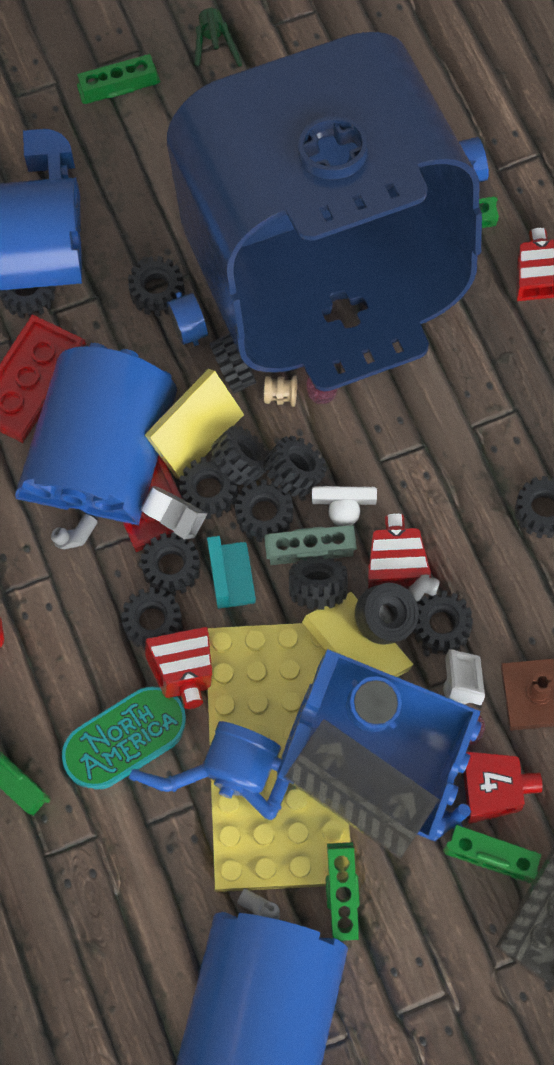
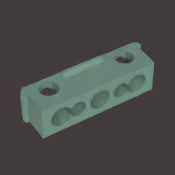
M351 525L329 528L295 529L291 532L264 535L266 558L270 559V565L296 563L301 559L307 561L308 557L318 559V556L324 557V559L353 557L354 550L357 549L354 526ZM336 540H341V541H343V543H341V544H339V545H338V544H335V543H333V542L336 541ZM308 543H313L316 546L310 548L306 547L305 545ZM285 546L287 547V549L280 550L278 549V547Z

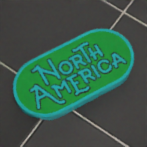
M160 687L142 688L75 729L66 739L62 750L63 766L70 779L84 788L106 789L129 776L132 769H140L170 750L180 741L184 733L186 714L182 702L177 696L166 698Z

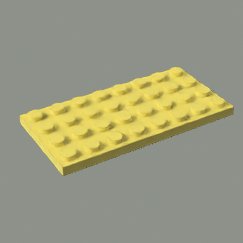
M303 623L208 628L212 665L211 687L208 688L210 745L215 736L218 722L224 721L242 726L273 740L281 746L278 758H281L299 708L309 685L313 683L317 667L326 650ZM272 769L263 791L259 793L265 800L269 799L277 779V771ZM211 779L216 892L243 891L244 888L248 890L326 886L325 878L329 875L327 843L350 842L349 820L344 818L345 805L339 803L338 812L331 809L332 800L325 798L323 803L318 799L317 794L313 792L310 794L305 789L289 783L281 803V810L278 811L275 819L268 820L243 796L233 795L229 799L220 795V789L214 785L215 781ZM338 856L334 861V865L340 870L337 874V878L340 880L345 879L348 874L344 871V867L347 866L349 861L345 856Z

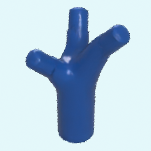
M460 804L453 812L444 811L443 817L447 819L441 837L456 825L463 827L462 821L471 813L468 805Z

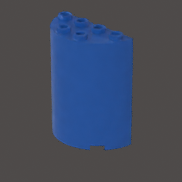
M68 177L0 183V290L82 284L80 191L76 178Z
M91 343L89 347H74L63 351L59 355L17 486L16 499L65 510L75 508L82 510L88 515L139 525L143 512L141 507L147 498L159 456L145 434L174 404L178 389L171 379L172 375L138 358L139 356L136 352L128 349L117 351L108 349L99 343Z
M327 649L317 667L313 683L309 685L297 713L276 777L305 789L307 774L309 773L314 776L313 793L319 794L320 783L322 782L327 785L325 798L332 800L333 792L335 791L340 794V804L346 806L348 800L353 804V809L357 811L361 809L367 815L384 821L299 762L297 758L301 755L410 832L434 841L435 837H441L445 829L447 819L443 817L447 804L451 806L456 798L459 787L453 784L454 779L459 772L463 774L468 765L470 754L466 753L470 740L475 741L480 732L482 723L477 720L481 711ZM378 676L388 679L397 687L402 700L400 714L394 720L398 725L392 730L388 726L382 731L367 732L360 730L352 724L347 715L346 702L348 694L354 688L350 684L354 679L360 683L367 677ZM340 742L344 762L339 770L336 758H334L327 770L321 767L320 763L328 752L315 754L320 746ZM295 764L301 767L298 785L292 781ZM412 793L416 813L410 820L407 808L401 818L397 820L392 814L399 803L388 804L392 796Z
M226 912L216 913L213 917L176 1065H322L348 947L335 938H320V932L290 922L246 913H239L238 917Z

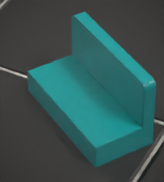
M220 536L208 537L207 541L218 609L254 604L256 597L247 543L239 542L221 545Z

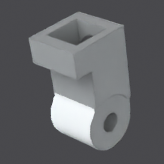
M152 486L141 507V511L160 521L161 524L173 530V533L183 539H194L208 514L156 486Z

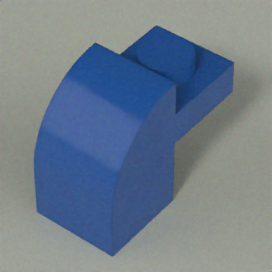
M50 129L23 130L24 158L28 172L49 170V179L68 178V169L75 168L68 140L59 132Z

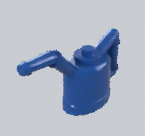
M224 721L218 722L215 736L203 764L177 775L167 776V778L139 771L140 769H132L129 779L134 782L138 781L164 792H176L181 787L209 777L215 781L214 785L220 789V795L229 799L233 795L243 796L268 820L275 819L278 811L281 810V803L289 786L288 782L277 778L269 799L265 800L259 793L263 791L271 769L278 771L282 761L281 758H278L281 746L259 733Z

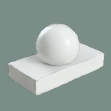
M314 486L312 488V504H330L328 510L329 517L337 526L353 525L360 515L359 505H376L377 488Z
M449 649L445 658L447 680L443 688L445 697L464 705L467 703L482 705L485 692L480 657Z

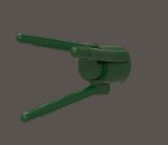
M207 8L201 11L199 14L200 25L196 27L195 66H200L203 37L211 39L213 48L218 50V37L223 34L237 66L241 67L242 61L229 34L227 23L222 21L221 12L215 8Z

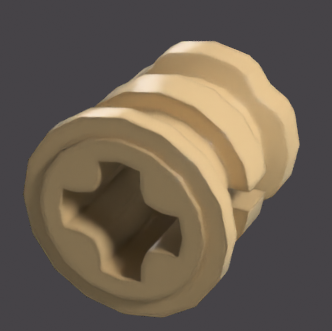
M293 375L291 380H285V377L278 376V379L266 376L264 403L270 404L271 401H277V405H283L284 402H290L291 406L295 407L297 400V376Z

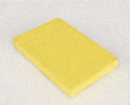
M208 369L150 428L145 436L175 478L180 479L181 475L184 476V468L187 466L190 469V462L194 460L198 464L201 461V457H205L212 449V444L227 429L234 426L244 416V413L214 370Z
M352 592L347 594L346 599H343V603L340 605L335 603L333 608L325 606L323 610L317 609L306 615L302 621L325 650L329 649L395 677L408 672L414 665L396 643L377 644L362 635L355 621V607L358 599Z

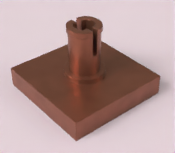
M554 659L502 663L501 674L509 731L554 727Z

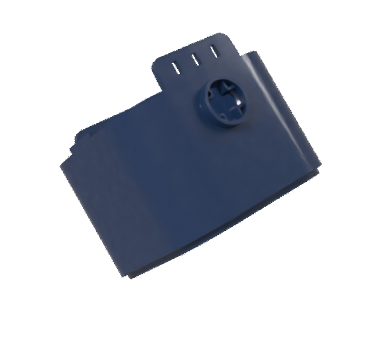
M363 32L344 36L215 80L193 93L174 114L167 131V147L183 231L236 348L246 365L262 372H284L304 367L313 386L317 390L331 391L420 359L426 355L429 349V342L421 324L436 318L454 306L469 290L477 273L478 255L481 254L482 212L479 208L480 185L477 173L408 50L399 39L381 32ZM340 299H348L351 305L363 303L368 308L358 312L357 316L360 324L352 328H345L341 320L328 323L323 316L330 314L332 302ZM398 342L402 352L396 353L392 344ZM368 352L373 360L369 364H367L363 355ZM340 363L344 373L338 374L334 365Z

